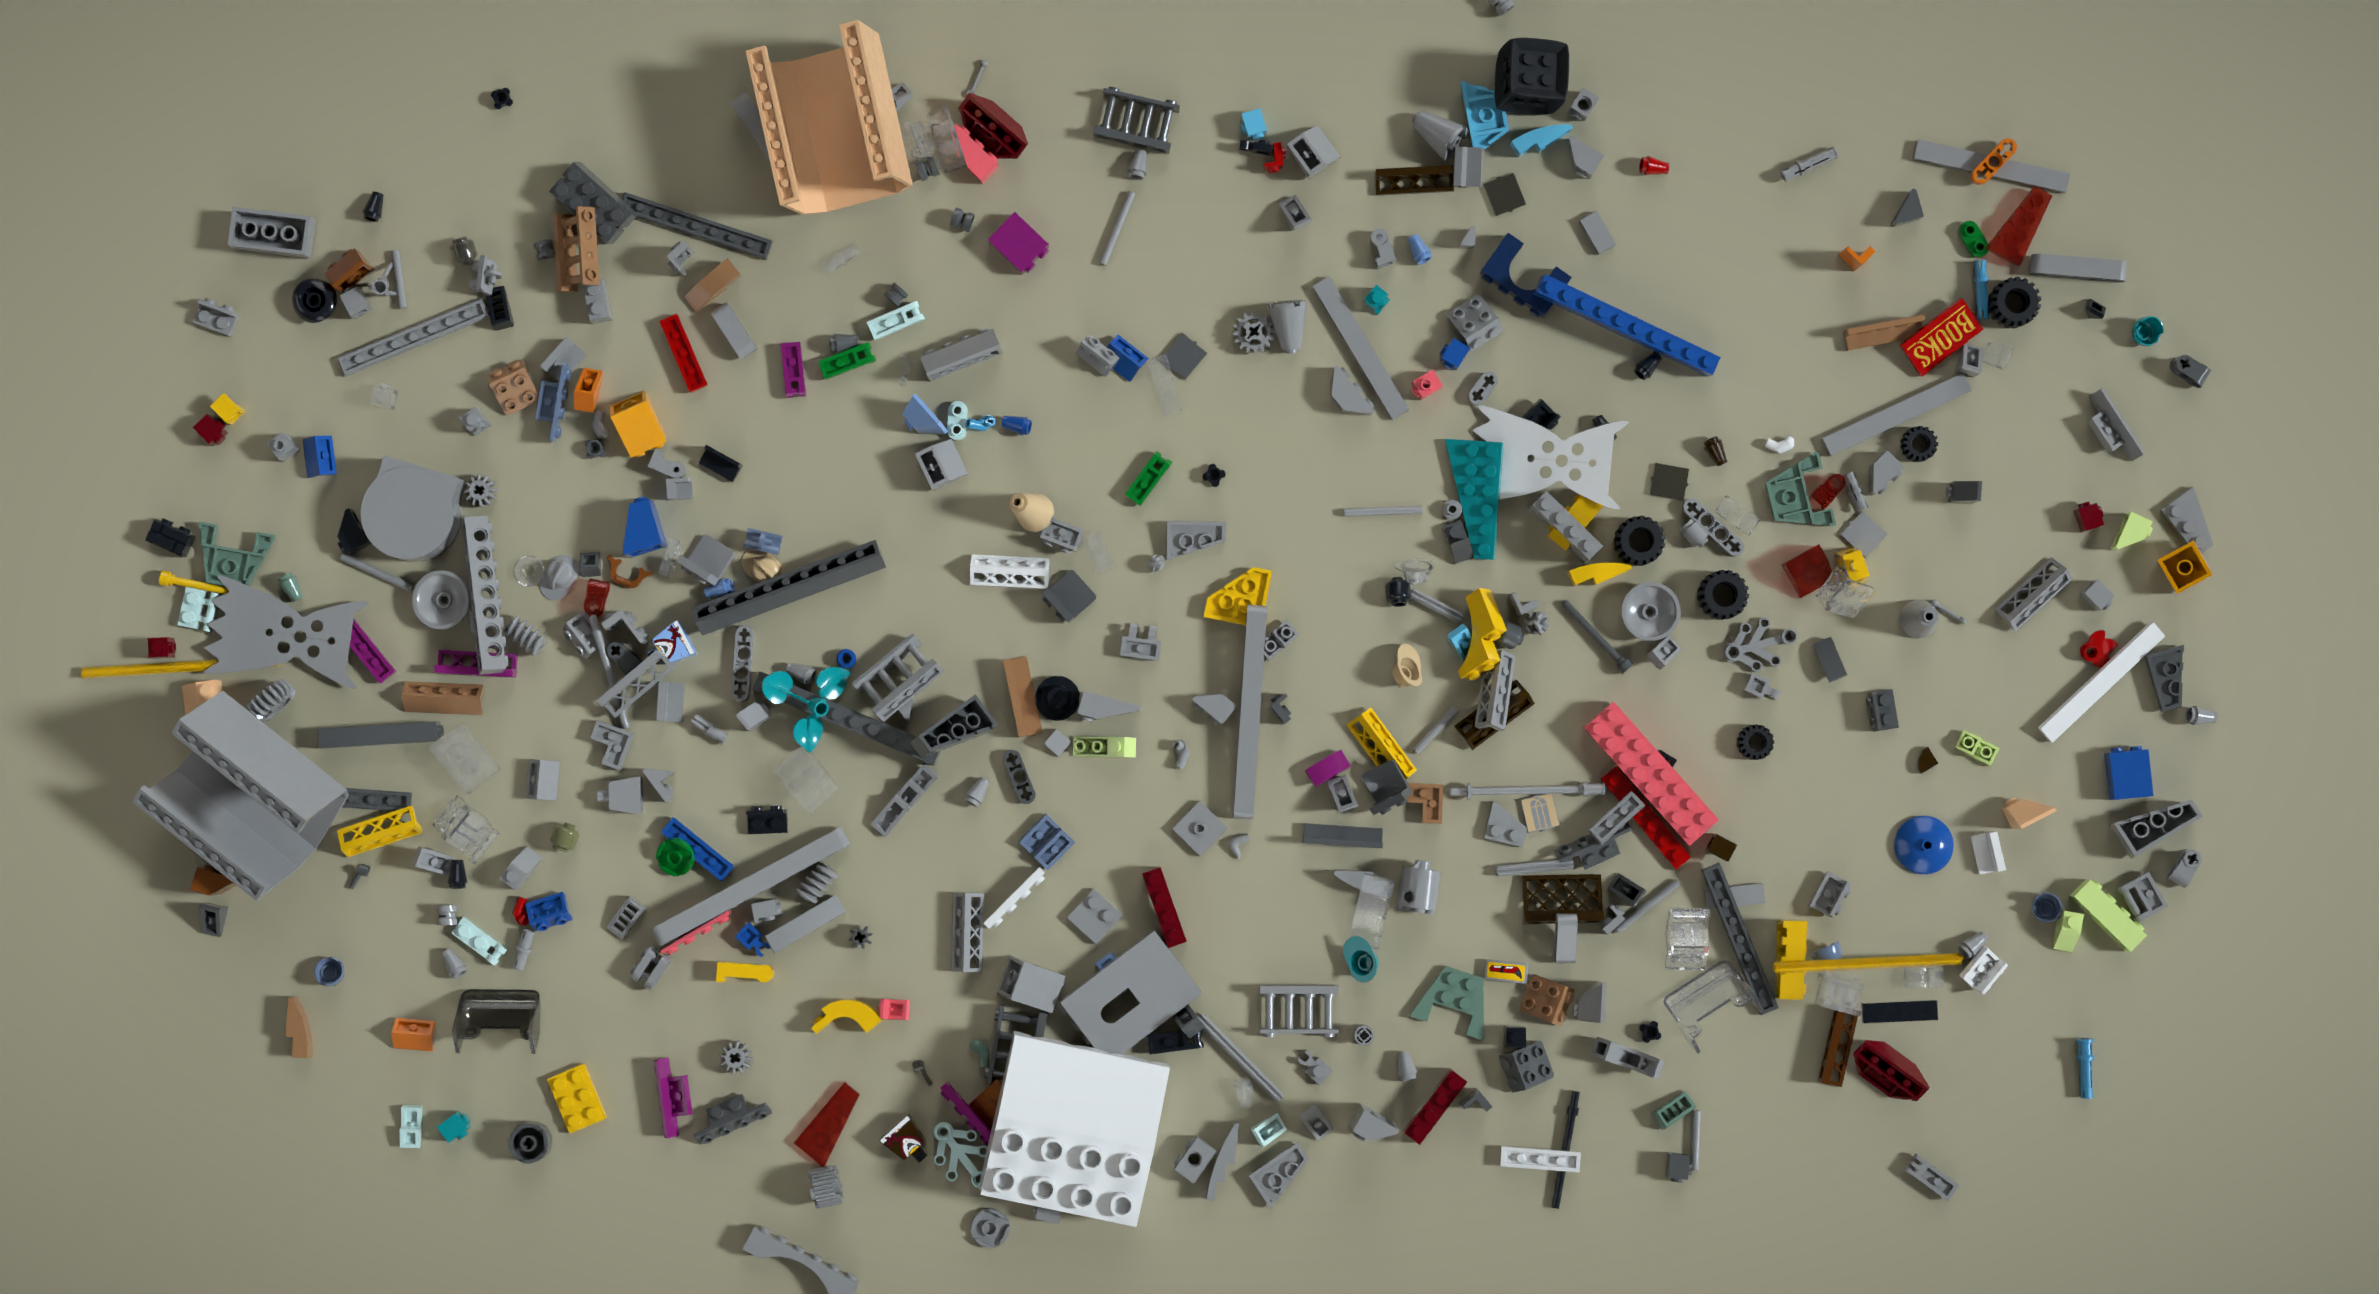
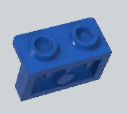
M564 892L525 903L529 924L535 931H545L549 927L564 925L568 921L573 920L568 910Z

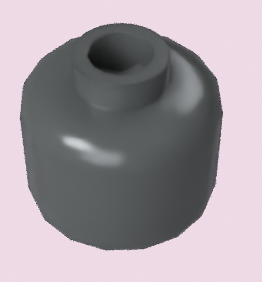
M1504 621L1507 631L1501 634L1499 639L1495 640L1496 644L1508 649H1514L1517 645H1521L1524 634H1522V629L1519 625Z

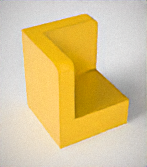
M224 393L210 406L230 425L245 412L241 406L235 404Z

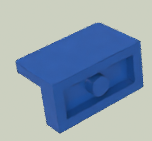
M1117 335L1107 346L1108 349L1112 350L1120 358L1113 369L1129 382L1133 380L1140 368L1149 359L1120 335Z
M313 436L304 439L303 448L307 478L337 474L332 436Z

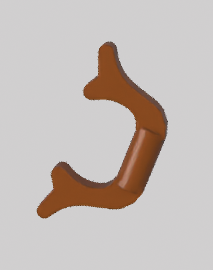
M611 555L607 556L611 563L610 577L617 584L634 589L645 578L654 575L652 571H645L641 567L639 568L638 578L634 581L620 577L616 571L622 560H615Z

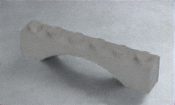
M760 1225L753 1228L743 1247V1250L758 1258L785 1257L796 1260L810 1268L821 1279L828 1294H854L860 1283L856 1275L850 1272L845 1274L839 1270V1266L831 1262L829 1265L823 1262V1258L814 1253L810 1255L804 1252L805 1248L798 1244L793 1246L787 1243V1238L781 1235L774 1236L770 1233L771 1230L765 1226Z

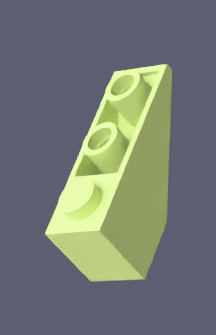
M1073 736V756L1136 757V738Z

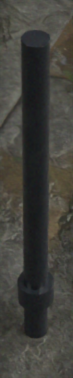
M1572 1091L1570 1106L1567 1107L1566 1114H1568L1562 1146L1563 1151H1570L1575 1118L1579 1113L1578 1102L1580 1092ZM1558 1171L1552 1208L1559 1209L1566 1171Z

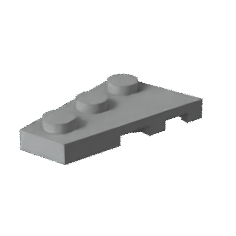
M2194 487L2185 491L2160 510L2185 544L2194 540L2201 554L2213 546Z
M1167 521V560L1226 542V522Z
M1296 1142L1248 1175L1270 1209L1308 1161V1157L1299 1143Z

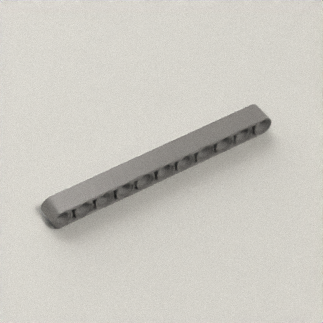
M1247 605L1233 818L1253 819L1267 619V606Z
M840 827L655 926L651 931L661 947L842 850L851 843L843 828Z

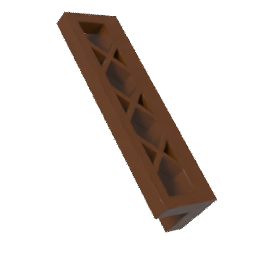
M1835 1005L1818 1082L1842 1087L1859 1010ZM1846 1011L1853 1013L1852 1021L1845 1025ZM1845 1029L1848 1039L1840 1044L1841 1031ZM1841 1049L1844 1054L1843 1060L1836 1063L1837 1050ZM1834 1068L1839 1072L1838 1082L1830 1080Z

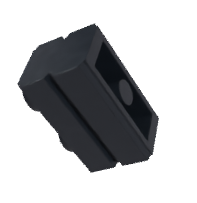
M162 518L161 521L155 519L145 541L186 558L195 540V536L190 534L191 530L180 526L178 529L172 526L174 522Z

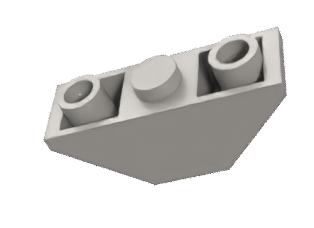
M1337 365L1333 370L1331 399L1343 413L1372 415L1374 413L1373 403L1369 398L1364 399L1360 394L1362 392L1361 388L1355 382L1352 384L1348 379L1350 376L1343 367L1340 369Z

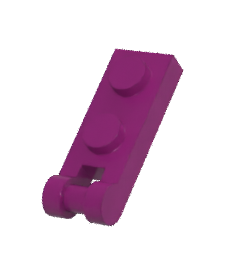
M801 342L781 343L786 398H793L796 395L805 397L806 387ZM798 382L799 387L792 388L791 383Z

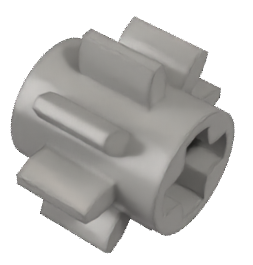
M1532 611L1524 620L1527 622L1526 629L1531 634H1539L1541 636L1550 627L1547 623L1549 618L1543 612Z

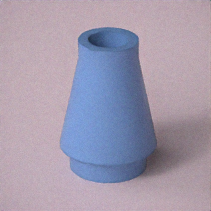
M1415 234L1408 238L1414 261L1418 265L1428 262L1432 258L1431 251L1420 239L1419 235Z
M725 577L719 580L715 586L712 584L704 588L707 599L722 597L735 592L731 578L726 579Z

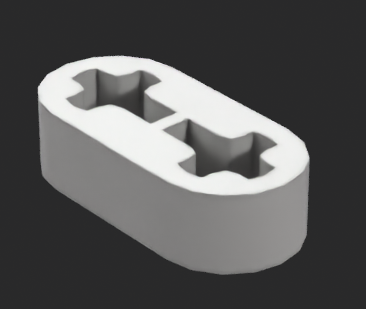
M1493 372L1484 373L1469 392L1468 400L1472 405H1481L1496 387L1498 378ZM1491 376L1494 384H1489L1485 389L1483 387L1486 382L1484 377L1489 378ZM1481 389L1483 391L1480 395L1482 400L1474 401L1472 393H1478Z

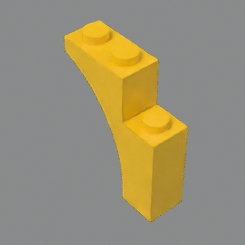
M1478 588L1465 597L1471 615L1472 637L1468 654L1458 673L1460 678L1469 680L1478 679L1480 674L1493 669L1494 665L1501 661L1493 641L1499 639L1501 634L1507 631L1492 591Z

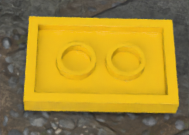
M585 1063L547 1079L569 1134L607 1118Z

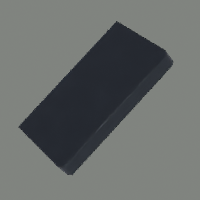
M705 445L704 448L706 450L699 464L734 482L743 465Z

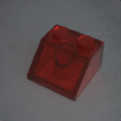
M1820 544L1781 564L1799 598L1835 580L1829 560Z

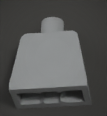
M643 777L611 781L608 784L609 790H598V802H609V810L643 814Z

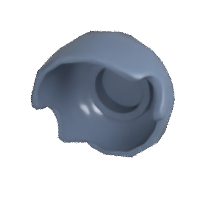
M2041 893L2034 898L2032 913L2039 921L2053 922L2061 915L2062 903L2058 896L2052 893Z
M1839 941L1811 952L1812 959H1840L1842 950Z
M334 957L321 959L314 968L315 979L323 986H336L345 975L342 962Z

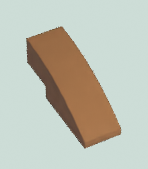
M727 258L699 281L684 297L695 312H698L727 289L726 287L741 277V274Z
M297 996L288 997L285 1037H293L292 1057L310 1058L312 1057L313 1043L307 1015Z

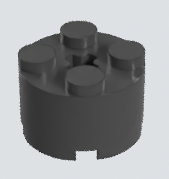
M539 1122L524 1123L518 1126L510 1135L508 1141L509 1151L513 1157L522 1163L530 1164L537 1162L550 1152L552 1135L544 1124ZM531 1139V1141H534V1144L532 1146L527 1144V1140Z

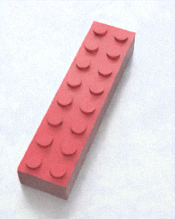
M1612 701L1583 727L1687 845L1690 846L1719 821L1615 702Z

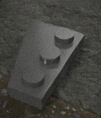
M2184 645L2144 656L2160 712L2182 707L2183 683L2181 681Z

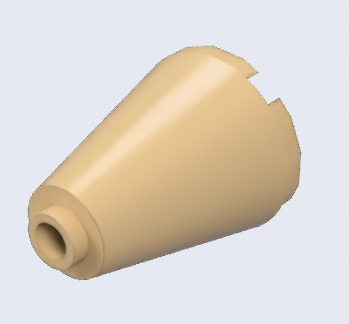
M1017 493L1010 499L1009 506L1017 521L1025 530L1039 532L1050 525L1052 515L1054 516V507L1050 499L1045 495L1039 493Z

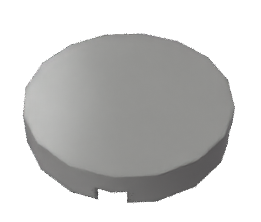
M983 1209L972 1219L970 1226L971 1235L974 1241L982 1247H997L1003 1244L1008 1237L1010 1231L1009 1220L998 1209Z

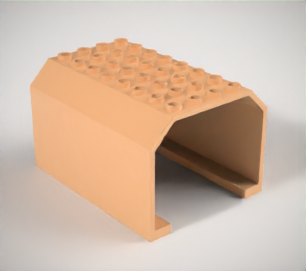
M859 20L839 25L843 48L803 59L770 62L766 46L746 50L779 204L802 215L834 211L898 194L913 186L879 33Z

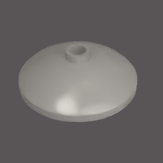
M443 570L430 572L422 577L415 586L412 596L413 609L419 620L428 627L434 629L452 628L464 619L469 610L470 593L468 587L455 573ZM445 597L448 598V603H447V604L444 603V598H445Z
M1646 582L1632 588L1625 596L1621 607L1622 620L1627 630L1635 637L1646 641L1660 640L1671 634L1678 625L1681 613L1680 604L1674 592L1667 586L1656 582ZM1647 609L1652 610L1651 616L1646 615Z

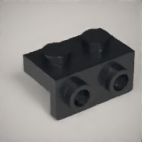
M1539 399L1522 418L1551 430L1558 424L1561 416L1555 413L1542 399Z

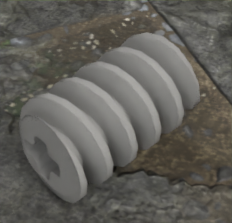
M518 615L509 622L503 633L507 632V637H513L515 643L520 641L519 646H526L525 651H532L531 655L535 657L545 647L547 641H544L546 635L543 634L539 637L538 633L540 630L537 629L532 632L533 625L531 624L526 627L527 620L519 622L521 615Z
M823 862L824 866L816 865L818 872L811 871L813 878L806 877L808 884L801 882L803 890L795 889L809 903L810 901L817 903L816 896H823L821 890H828L826 884L833 885L831 878H839L837 873L825 862Z

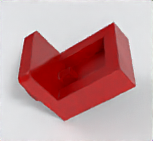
M1281 142L1273 143L1274 162L1264 163L1263 165L1264 170H1268V173H1276L1283 169L1286 149L1281 146Z

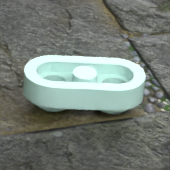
M961 401L951 403L948 408L947 433L955 441L962 440L967 434L965 424L968 419V408ZM955 408H961V413L955 414ZM955 427H960L961 430L959 433L956 434L953 432V429Z

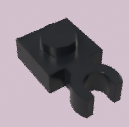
M1241 140L1239 150L1272 156L1273 145L1266 140H1259L1254 143Z

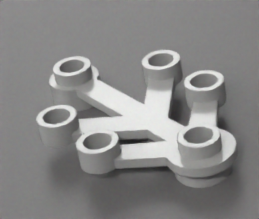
M1763 617L1758 620V627L1750 642L1741 646L1746 634H1749L1752 630L1749 623H1742L1739 626V633L1734 642L1725 645L1722 654L1726 661H1740L1749 666L1753 672L1761 671L1762 663L1759 660L1750 659L1743 653L1752 652L1767 660L1772 667H1777L1781 664L1780 656L1772 655L1762 648L1782 642L1788 645L1793 644L1798 638L1797 632L1794 629H1785L1781 635L1759 641L1764 631L1771 624L1768 618ZM1762 620L1767 621L1766 627L1761 625ZM1743 625L1748 626L1749 630L1747 632L1742 630ZM1786 633L1791 634V640H1786ZM1730 649L1735 650L1734 656L1729 655ZM1773 657H1776L1778 659V663L1776 665L1772 663ZM1755 662L1759 664L1758 670L1753 668Z

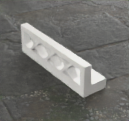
M972 554L970 585L1047 589L1049 585L1050 558ZM974 573H983L986 577L977 579L974 578ZM996 574H1002L1005 576V578L1003 580H997L994 576ZM1016 575H1022L1025 579H1023L1022 581H1017L1013 577ZM1035 576H1044V582H1037L1033 578Z

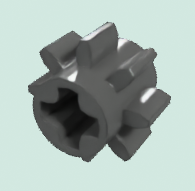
M857 925V931L850 930L853 936L848 941H854V948L861 945V948L865 949L864 943H872L868 939L873 933L867 932L868 926L861 929ZM859 932H861V934H865L866 938L863 939V942H861L859 939H856V936L859 935Z

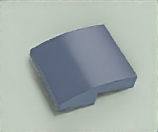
M1046 813L1018 840L1047 870L1075 843Z

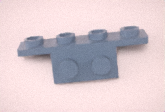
M562 364L559 383L541 382L535 417L536 420L552 422L549 440L555 443L557 438L560 439L562 428L559 427L560 419L563 420L565 408H562L563 401L567 400L568 397L566 384L571 379V369H569L567 364Z

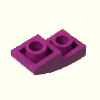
M1340 749L1309 767L1305 772L1314 787H1317L1330 780L1333 776L1349 769L1351 765Z

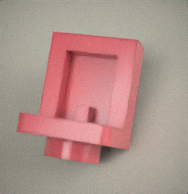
M881 999L878 1006L880 1019L909 1020L910 1000Z

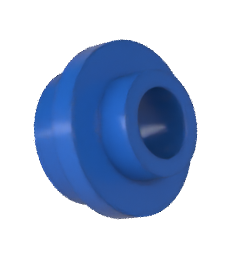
M843 649L837 655V663L842 668H851L856 663V655L852 650ZM845 655L850 657V661L847 663L843 661Z

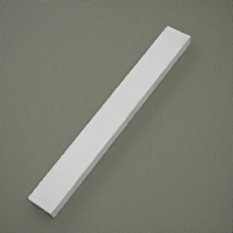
M2150 621L2038 727L2049 742L2053 743L2165 637L2157 625Z

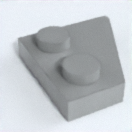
M1492 801L1484 838L1523 847L1527 828L1497 802Z

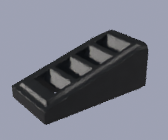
M505 287L493 288L492 295H486L492 327L495 330L513 327L514 322ZM493 296H502L500 298L492 299ZM502 302H503L502 305H498V306H495V307H494L495 304H498V303H502ZM503 310L505 311V312L500 313V314H496V313H495V312H500V311H503Z

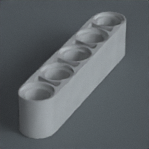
M2031 254L2030 275L2121 283L2126 280L2127 262L2087 257Z

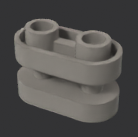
M653 945L650 948L645 947L640 955L642 960L639 964L635 963L630 970V974H632L631 979L638 983L642 978L646 981L644 987L649 991H652L672 960V957L664 954L662 958L657 956L659 949ZM653 962L657 965L650 975L646 971Z

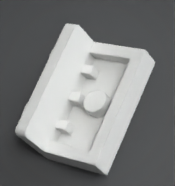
M1983 946L1959 976L1972 989L1984 995L2004 972L2008 964L1999 959L1989 948Z

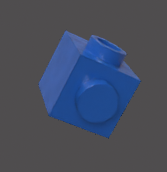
M1453 338L1450 345L1445 344L1439 353L1443 355L1440 359L1443 362L1442 365L1449 370H1457L1470 348Z

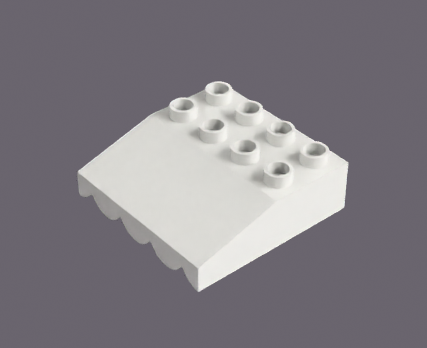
M1014 1031L979 1182L980 1195L1137 1227L1170 1067L1168 1063L1149 1062L1130 1055L1112 1054L1092 1047L1070 1045L1059 1040L1032 1037Z

